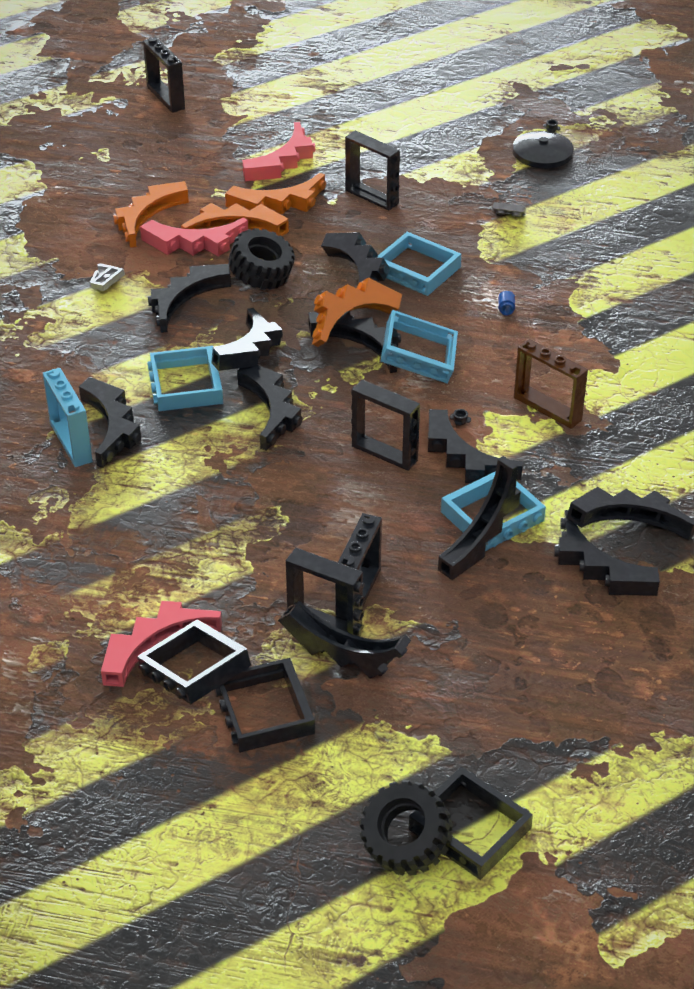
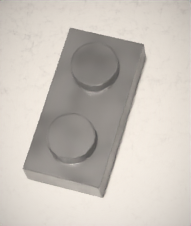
M493 203V210L496 214L505 215L510 213L514 217H521V215L526 214L525 206Z

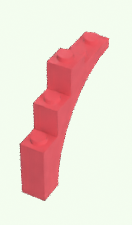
M294 122L293 135L283 147L261 157L242 160L245 181L281 178V172H284V169L297 168V162H300V159L313 158L315 143H312L311 137H306L304 127L301 128L300 122Z
M241 218L233 223L209 229L174 228L151 220L140 226L141 240L167 255L180 248L192 256L206 249L219 257L230 250V244L234 242L241 232L248 230V220Z
M161 601L157 618L136 617L132 635L111 634L101 669L103 685L124 687L129 673L138 662L137 656L195 620L203 622L216 631H221V611L182 608V602Z

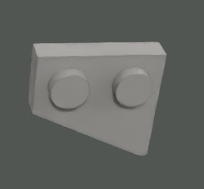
M99 263L97 266L98 271L94 272V277L90 281L91 288L100 291L107 290L125 275L124 269Z

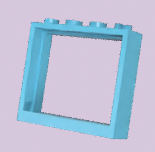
M406 232L380 253L377 258H384L390 267L387 279L428 296L461 268L462 254ZM410 248L444 262V264L429 277H426L391 261L405 249Z
M392 310L386 324L381 362L448 383L454 371L458 331ZM393 328L446 345L445 363L391 346Z
M213 346L150 353L151 361L147 362L152 393H155L153 394L154 404H158L159 411L223 404L219 372L211 363ZM208 364L213 389L162 395L158 369Z
M61 368L43 372L49 420L53 430L75 467L93 462L87 415L84 406Z
M495 472L441 498V513L463 533L473 520L461 508L488 495ZM518 482L516 483V488L521 491L520 504L528 511L504 522L502 532L486 543V550L511 539L521 532H525L527 529L545 520L546 506Z

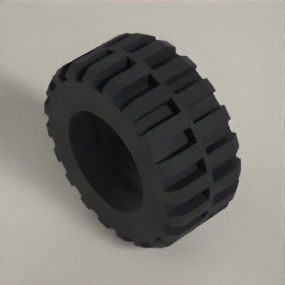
M254 228L253 230L248 229L241 232L235 238L228 258V264L233 275L239 281H243V284L250 285L255 289L272 290L287 282L294 264L295 255L292 247H290V243L285 241L281 235L278 236L275 232H269L266 229L259 230V228Z
M403 780L402 785H399L397 782L389 783V788H380L378 790L379 794L376 797L372 795L369 798L370 805L363 808L362 814L365 817L360 819L359 824L363 830L360 832L361 840L364 842V847L372 858L387 871H394L395 874L402 876L405 872L409 876L417 875V870H421L424 873L429 870L428 866L433 863L436 866L440 862L438 857L441 854L445 856L448 851L446 843L450 844L453 837L449 833V831L453 830L450 813L434 791L429 787L425 788L422 783L414 782L412 784L410 780ZM405 811H421L425 816V826L421 835L411 844L405 846L391 845L388 841V829L394 818Z

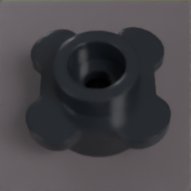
M554 119L547 120L543 124V127L550 132H556V130L561 129L558 126V121Z
M457 409L450 415V419L455 422L456 426L471 422V417H468V412L464 409Z

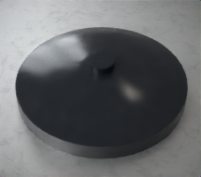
M528 132L520 135L513 143L514 157L521 163L535 168L560 167L568 163L573 157L574 147L572 142L565 136L555 132Z

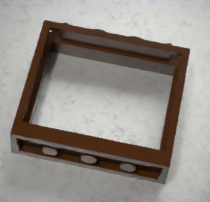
M528 339L518 346L514 398L572 429L582 421L588 369ZM532 358L574 379L570 408L529 386Z

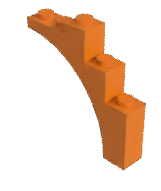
M319 173L312 179L299 185L276 190H253L233 186L225 193L226 207L238 204L250 211L262 204L279 214H284L290 207L307 212L315 205L316 196L326 187L325 174Z
M185 181L148 186V193L145 196L132 197V204H129L130 207L115 208L116 215H113L114 225L118 226L119 231L123 230L125 241L129 242L130 248L137 247V233L140 226L147 219L164 209L189 203L188 189Z
M210 203L200 209V215L182 224L181 229L215 228L245 218L248 220V229H266L269 232H275L278 236H283L289 232V221L285 216L262 204L249 211L238 204H234L224 210Z
M367 278L360 282L357 288L347 284L339 288L336 295L328 291L317 295L314 301V311L319 313L316 319V329L312 335V345L319 347L326 343L331 329L345 312L369 308L391 314L392 310L397 311L399 309L402 294Z

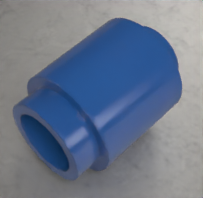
M503 291L498 296V309L503 315H510L515 310V295L511 291Z

